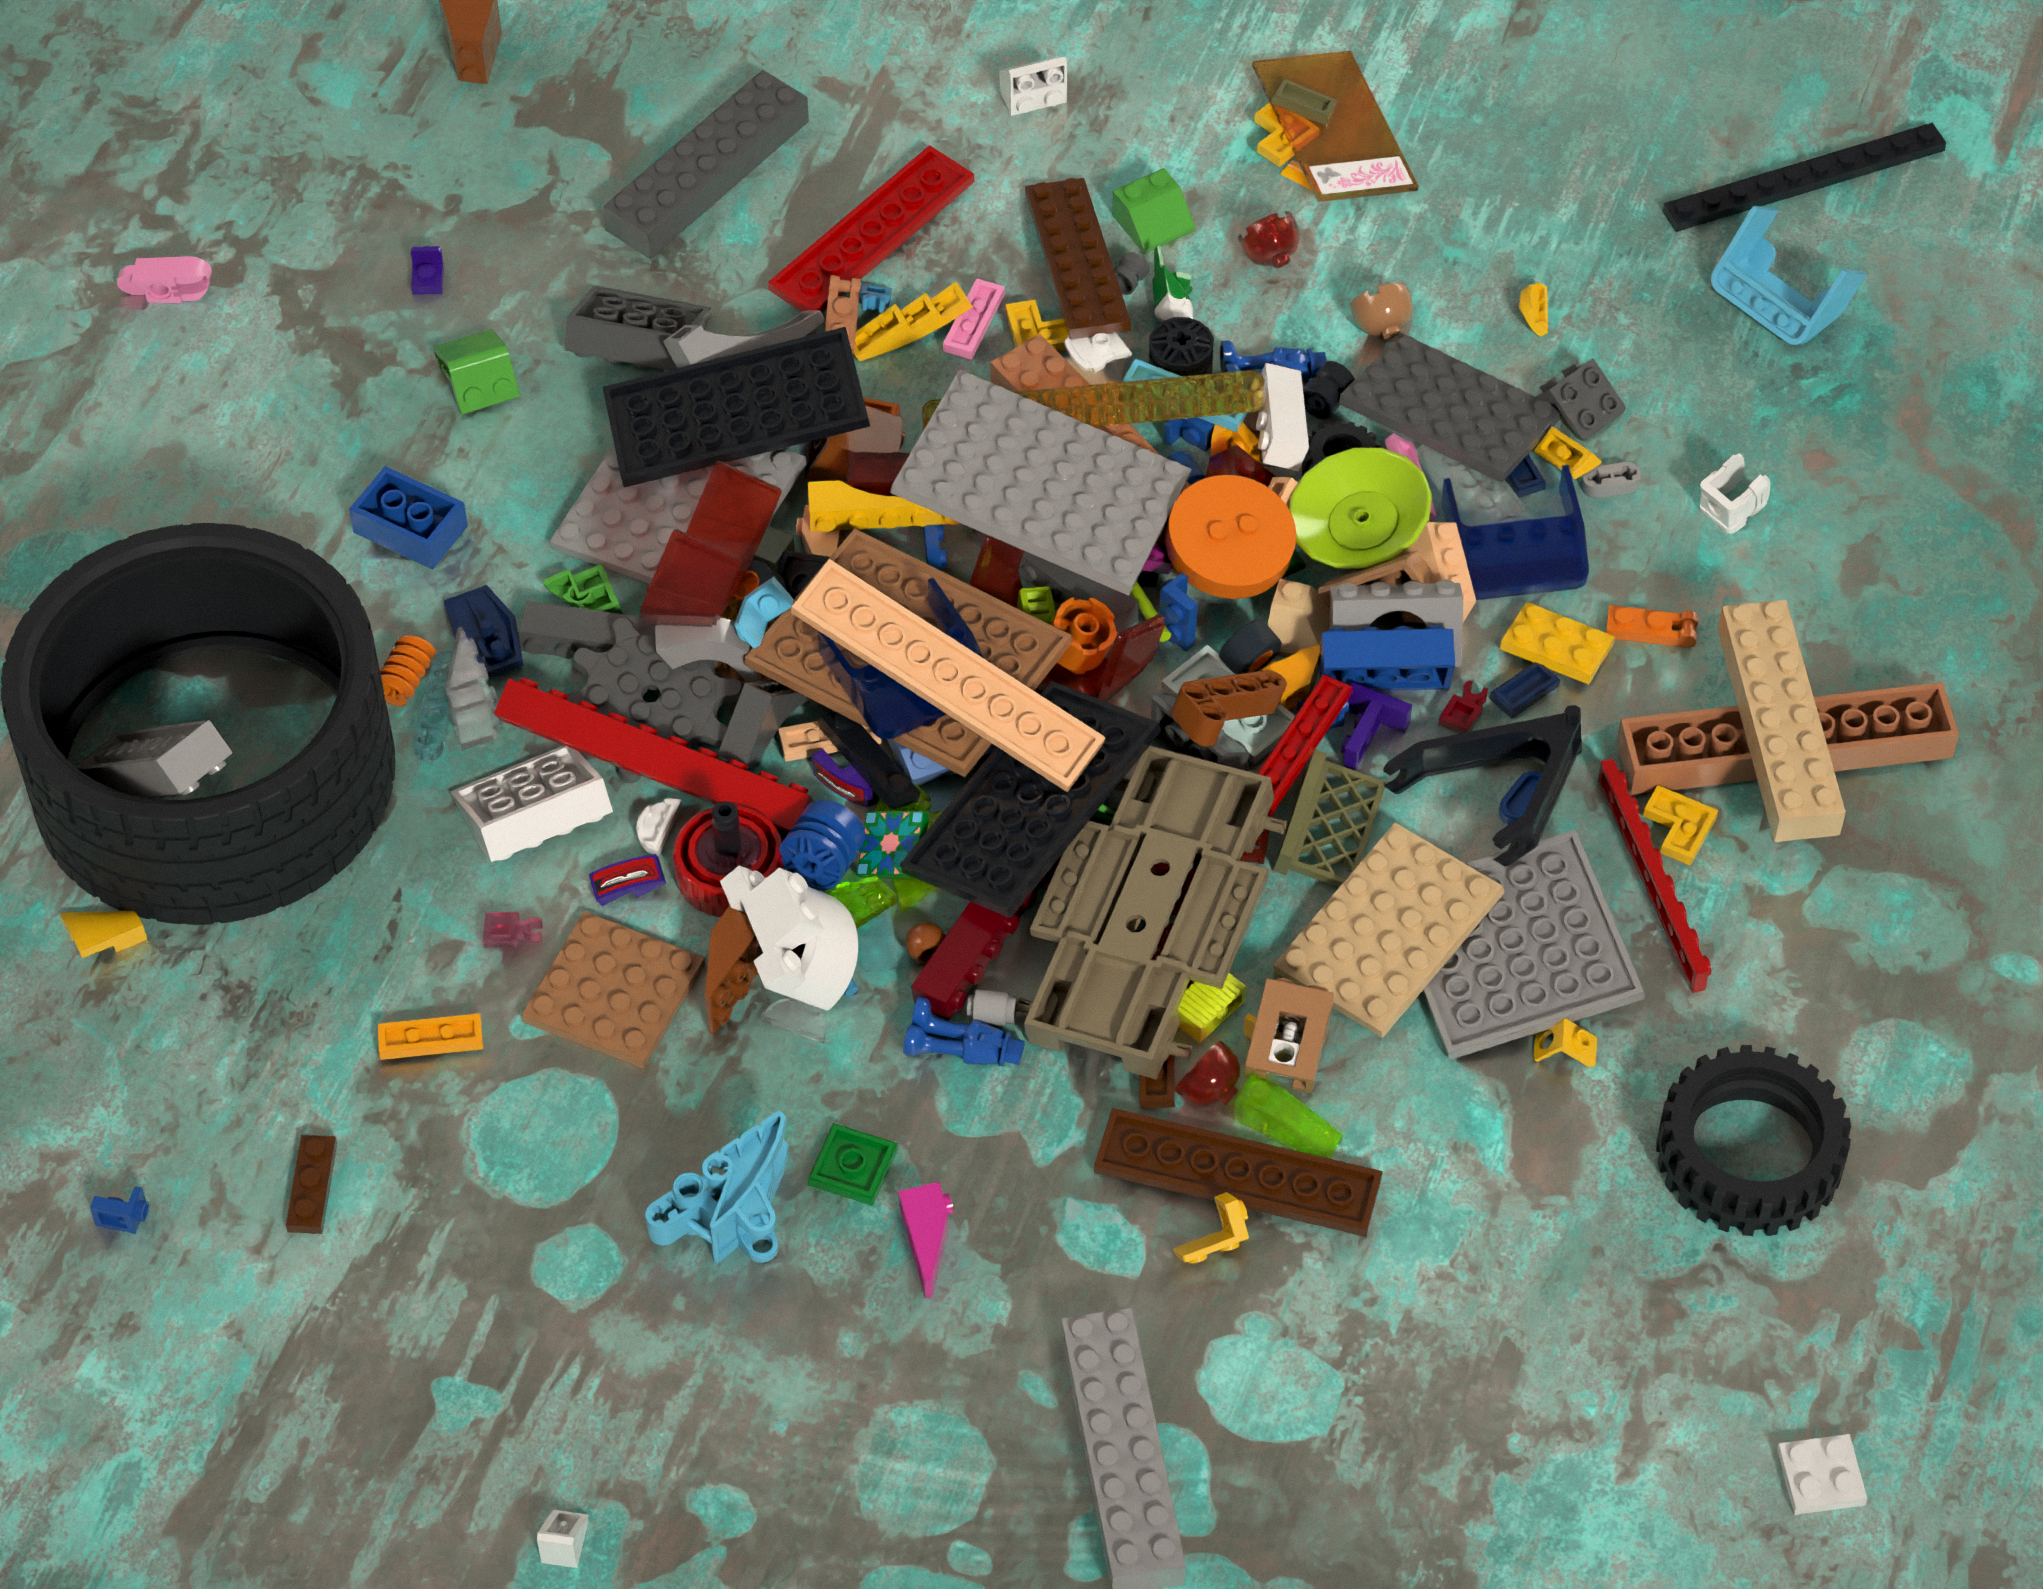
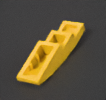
M954 282L933 298L924 293L901 310L894 304L856 331L854 355L861 362L893 351L941 328L973 308L957 282Z

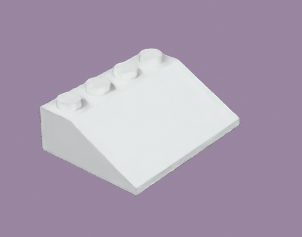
M564 745L450 791L453 801L480 849L491 862L508 859L517 851L537 847L546 839L556 835L568 834L575 827L585 823L597 822L604 815L613 812L602 776L579 751Z

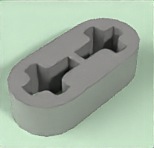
M1630 462L1599 465L1582 476L1581 489L1587 496L1592 498L1630 494L1638 490L1640 486L1641 470L1636 464Z

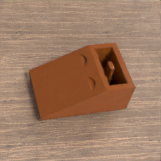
M730 906L713 927L710 935L705 1002L708 1029L712 1035H714L720 1025H725L728 1022L737 1001L743 1000L747 996L751 982L756 975H759L754 960L763 954L748 916Z

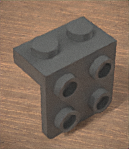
M1594 358L1581 365L1575 361L1561 371L1564 375L1561 379L1557 381L1553 377L1539 387L1542 392L1536 396L1539 400L1549 403L1554 402L1578 439L1582 441L1594 435L1624 413L1626 409Z

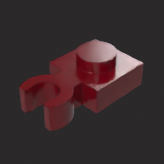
M1467 681L1463 686L1462 697L1453 694L1439 716L1438 725L1458 734L1471 732L1482 715L1483 706L1481 705L1487 700L1488 688L1484 687L1481 693L1473 694L1471 693L1473 682Z

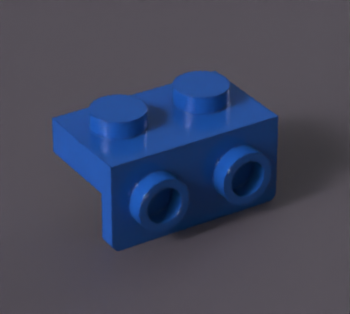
M1181 573L1175 579L1166 581L1162 586L1158 613L1171 633L1168 641L1177 644L1184 651H1187L1195 643L1198 603L1187 595L1188 576Z

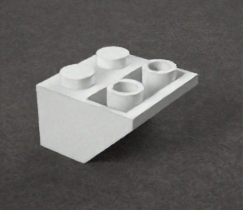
M1054 57L999 71L1000 93L1011 116L1067 102L1066 57Z

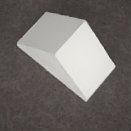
M553 1510L537 1533L541 1563L578 1568L589 1520L588 1514Z

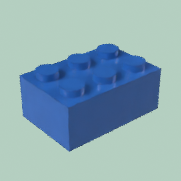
M384 466L349 508L355 534L432 570L468 527L464 502Z

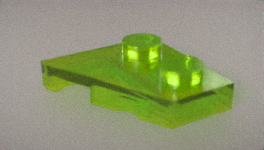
M878 876L863 878L857 882L840 883L836 885V890L825 892L838 899L848 909L856 929L898 903L896 893Z

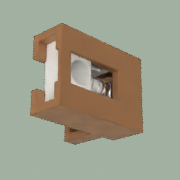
M1266 978L1245 1064V1079L1265 1083L1267 1073L1294 1079L1292 1089L1312 1093L1324 1043H1327L1334 993L1328 992L1326 988L1318 985L1305 987L1296 985L1293 981L1286 978H1276L1275 980ZM1278 1030H1279V1032L1283 1033V1034H1281V1035H1282V1036H1281V1037H1282L1281 1040L1276 1039V1035H1277V1031H1278ZM1296 1038H1302L1301 1044H1297ZM1280 1053H1287L1293 1059L1289 1062H1280L1275 1057Z

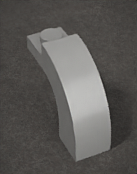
M688 616L655 626L656 652L672 669L697 660H717L733 667L747 683L762 680L761 673L745 666V656L753 647L748 642L740 639L734 626L735 621L715 616Z

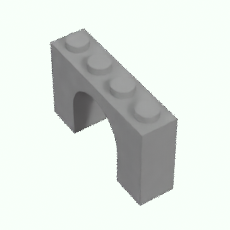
M1441 580L1437 583L1427 584L1408 581L1404 584L1394 585L1376 582L1371 585L1360 586L1352 583L1330 586L1329 629L1344 628L1347 631H1360L1363 628L1369 627L1376 618L1385 613L1407 611L1420 617L1426 624V628L1438 625L1443 626L1445 629H1453L1455 667H1461L1464 598L1461 585L1450 580Z

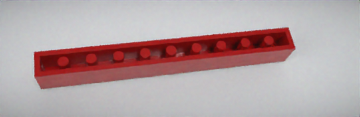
M523 677L520 678L519 682L508 679L494 711V715L500 721L714 805L722 801H729L737 806L756 810L766 816L778 830L786 833L793 828L806 806L814 802L811 796L807 794L809 790L803 786L792 782L789 787L777 783L779 778L770 773L760 771L759 775L747 771L748 766L733 759H730L729 763L717 759L718 754L711 750L700 747L697 752L687 748L688 742L670 735L667 740L656 736L658 731L644 724H640L638 728L627 724V718L610 712L608 716L597 713L598 707L580 700L578 705L567 701L569 696L554 689H550L549 693L537 689L539 684Z

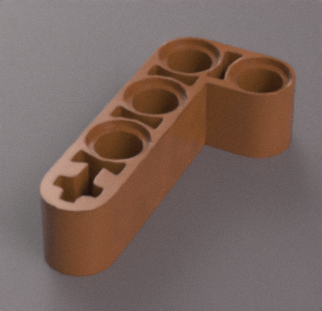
M1268 670L1187 681L1181 685L1172 707L1171 715L1191 740L1201 746L1211 747L1217 743L1225 721L1274 713L1285 691L1287 681L1277 672Z

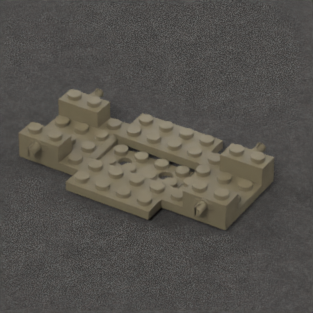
M1149 746L1140 757L1131 779L1123 778L1114 789L1125 793L1111 825L1107 826L1088 821L1063 852L1030 927L1031 936L1059 944L1034 1001L1020 997L1016 1003V1012L1028 1014L1024 1026L1030 1044L1058 1052L1062 1051L1065 1042L1121 1057L1124 1071L1157 1080L1162 1065L1169 1055L1189 1060L1191 1058L1190 1055H1192L1193 1046L1174 1041L1181 1022L1178 1007L1189 981L1192 980L1220 989L1223 988L1269 877L1267 868L1241 862L1240 859L1243 852L1252 853L1258 836L1264 829L1283 834L1287 821L1268 816L1274 800L1271 777ZM1196 853L1202 855V858L1161 955H1158L1156 961L1151 960L1157 952V945L1164 928L1169 924V917L1176 900L1181 896V889L1187 874L1193 868V860ZM1160 862L1170 866L1168 873L1163 876H1156L1151 872L1153 865ZM1139 918L1146 922L1145 928L1140 932H1131L1127 929V924L1133 919Z

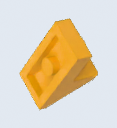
M1242 422L1237 432L1215 424L1211 438L1210 455L1215 456L1231 448L1237 458H1241L1248 467H1251L1260 461L1259 440L1244 422Z

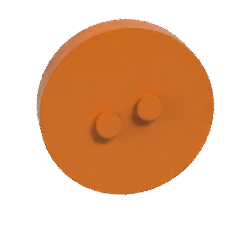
M1217 475L1195 482L1180 494L1171 510L1166 527L1165 544L1172 565L1179 574L1184 573L1188 576L1189 584L1202 592L1216 597L1240 599L1267 591L1283 577L1290 564L1296 545V527L1287 505L1267 486L1242 476Z

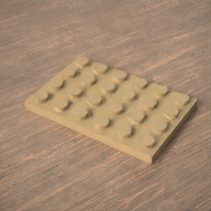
M1395 822L1273 964L1274 972L1293 981L1296 985L1305 987L1318 985L1326 988L1328 992H1333L1334 1009L1383 1039L1502 897L1504 887Z

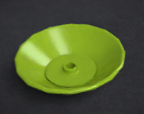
M1351 448L1328 456L1303 475L1290 496L1289 510L1295 522L1296 544L1311 559L1337 569H1366L1394 559L1416 542L1429 521L1432 493L1425 474L1406 456L1384 448Z

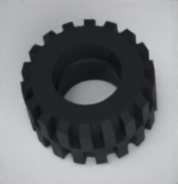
M1335 421L1334 425L1329 423L1323 424L1322 429L1316 428L1312 431V436H1308L1309 449L1302 462V477L1307 471L1328 456L1351 448H1381L1380 441H1376V435L1373 432L1367 433L1366 427L1362 425L1357 427L1354 422L1348 421V424H1342V421Z

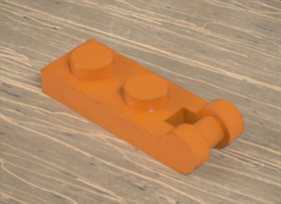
M1609 605L1606 633L1615 636V639L1690 648L1697 643V632L1694 629L1698 626L1699 616L1696 612L1690 610L1673 613ZM1672 628L1681 629V630H1679V631H1674V630H1672Z

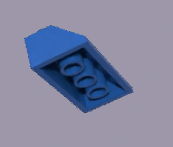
M1434 625L1426 629L1412 630L1411 627L1400 626L1393 630H1379L1376 627H1366L1360 631L1332 628L1327 632H1322L1320 642V678L1325 674L1348 685L1354 682L1375 691L1450 689L1455 669L1453 629H1445L1443 626Z

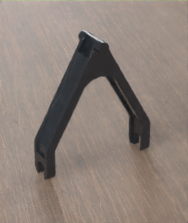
M1570 705L1565 708L1562 714L1420 741L1386 763L1383 769L1384 773L1391 776L1398 770L1400 772L1394 780L1385 784L1384 787L1394 794H1400L1428 776L1516 759L1533 760L1544 765L1545 768L1524 815L1501 829L1492 839L1494 845L1499 849L1511 843L1507 851L1493 859L1504 867L1509 866L1538 846L1576 757L1582 753L1581 709L1576 705Z

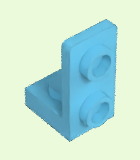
M772 577L744 597L734 623L740 639L748 642L754 649L760 646L767 624L792 607L795 601L775 577Z

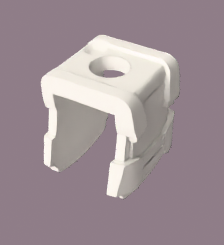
M1097 333L1092 337L1071 340L1068 335V338L1065 339V348L1070 356L1064 357V359L1098 393L1103 392L1106 386L1112 388L1122 384L1126 373L1131 367L1132 352L1117 333Z
M1740 453L1730 457L1718 471H1713L1700 484V511L1729 534H1733L1744 527L1748 516L1753 517L1767 505L1770 494V479L1766 475L1762 476L1760 474L1748 486L1749 488L1735 500L1730 501L1723 495L1735 489L1736 485L1742 480L1745 463Z

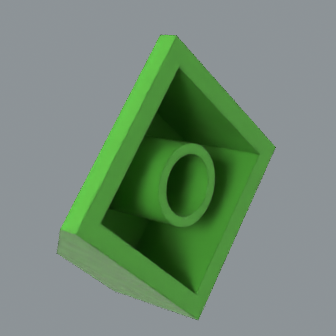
M1165 168L1113 191L1112 216L1144 254L1154 250L1156 246L1161 247L1195 231V224L1181 188Z

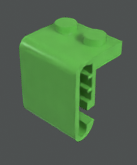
M493 329L433 347L439 368L443 369V373L452 384L461 415L520 397L508 349Z

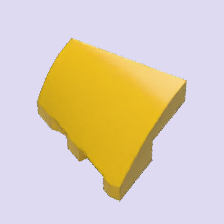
M135 911L64 912L59 914L71 941L74 942L82 959L113 946L117 953L147 940L144 926Z

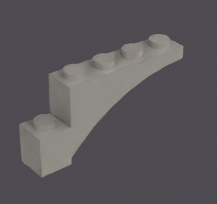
M804 310L790 320L771 329L739 336L708 332L701 325H684L665 339L663 343L677 368L814 335L818 331L817 327L826 320L820 310Z

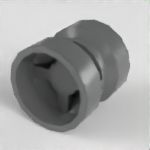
M1134 252L1125 253L1119 261V265L1114 267L1121 293L1124 295L1132 294L1138 286V281L1143 280L1149 272L1148 263L1143 257Z

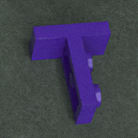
M1352 682L1350 685L1352 686L1353 693L1348 699L1349 712L1357 715L1354 722L1355 731L1352 736L1346 735L1341 746V753L1344 754L1343 767L1356 771L1381 724L1403 733L1407 731L1411 720L1412 704Z

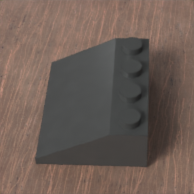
M593 286L567 316L565 351L574 352L579 357H601L610 363H619L621 361L633 363L635 367L642 369L654 367L663 369L664 372L677 369L663 341L684 325H701L705 329L711 314V307Z

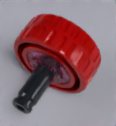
M729 801L719 802L714 807L692 817L679 831L673 849L675 878L678 889L684 895L685 900L701 912L721 917L730 904L720 881L740 865L752 871L756 870L765 878L778 868L784 869L783 858L779 852L782 837L778 833L777 827L758 811L744 806H737Z

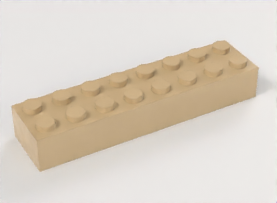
M1787 600L1722 606L1718 634L1774 842L1840 835L1846 811Z

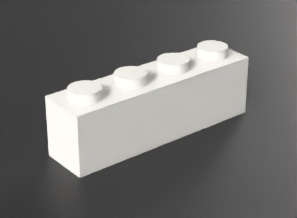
M1265 363L1261 374H1256L1253 382V392H1256L1254 410L1258 411L1256 429L1260 430L1258 449L1262 450L1263 463L1299 471L1309 449L1301 371Z

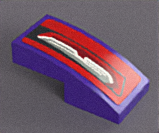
M824 749L812 755L813 774L826 787L855 804L864 807L873 805L872 788L852 765L841 770Z
M656 854L627 859L589 873L595 899L601 906L630 892L638 898L666 884L659 857Z

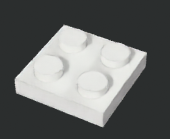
M1850 1434L1778 1444L1777 1452L1794 1515L1866 1505L1867 1495Z

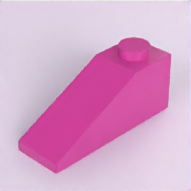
M939 1182L898 1191L899 1211L925 1298L933 1297L949 1229L948 1215L953 1214L949 1193H942Z

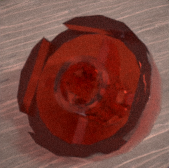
M1285 211L1286 217L1279 218L1277 213L1264 217L1246 228L1248 235L1244 238L1241 234L1238 236V242L1249 260L1264 267L1273 265L1274 268H1281L1291 261L1290 256L1297 251L1300 244L1299 227L1291 212Z
M1221 1040L1218 1041L1196 1063L1193 1069L1180 1080L1174 1090L1187 1102L1200 1108L1213 1107L1220 1101L1226 1105L1239 1092L1235 1087L1241 1073L1237 1057Z

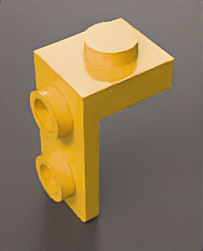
M1227 1192L1215 1196L1214 1199L1223 1230L1175 1247L1173 1249L1175 1256L1183 1262L1194 1264L1207 1259V1254L1217 1250H1233L1240 1246L1239 1242L1249 1239L1244 1221L1248 1219V1214L1242 1200H1238Z

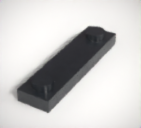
M838 712L820 717L818 727L891 810L918 802L921 792L861 724Z

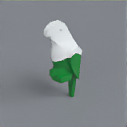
M1156 246L1154 249L1155 276L1152 279L1155 317L1159 322L1174 317H1189L1193 319V305L1189 297L1193 289L1190 286L1191 274L1178 271L1171 273L1164 265L1161 247Z

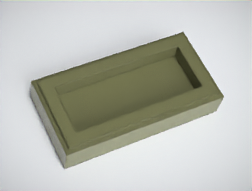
M1283 78L1273 95L1271 104L1326 125L1336 108L1338 100Z

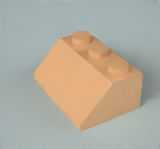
M1428 522L1416 542L1397 557L1418 551L1430 567L1432 583H1437L1441 580L1460 583L1464 597V623L1476 602L1457 524L1450 522ZM1401 611L1404 622L1424 623L1417 615Z

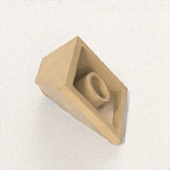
M1279 579L1267 624L1282 642L1277 655L1289 657L1300 649H1307L1316 644L1320 646L1322 632L1329 630L1330 609L1319 596L1318 591L1311 585Z

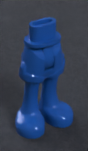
M1225 340L1220 343V369L1226 393L1237 392L1242 387L1253 385L1256 374H1261L1262 370L1258 369H1263L1265 363L1301 371L1302 380L1313 378L1322 365L1327 362L1325 352L1312 353L1311 348H1308L1305 353L1304 349L1276 347L1270 353L1242 356L1237 354L1235 346L1231 341Z
M918 997L913 1011L912 1024L907 1029L903 1054L917 1056L921 1053H938L962 1057L963 1063L998 1064V1066H1003L1004 1062L1019 1065L1025 1041L1011 1038V1032L1006 1034L1004 1031L992 1027L983 1021L973 1020L971 1024H964L939 1019L932 1014L930 1001L927 998ZM928 1035L944 1036L962 1041L943 1040Z

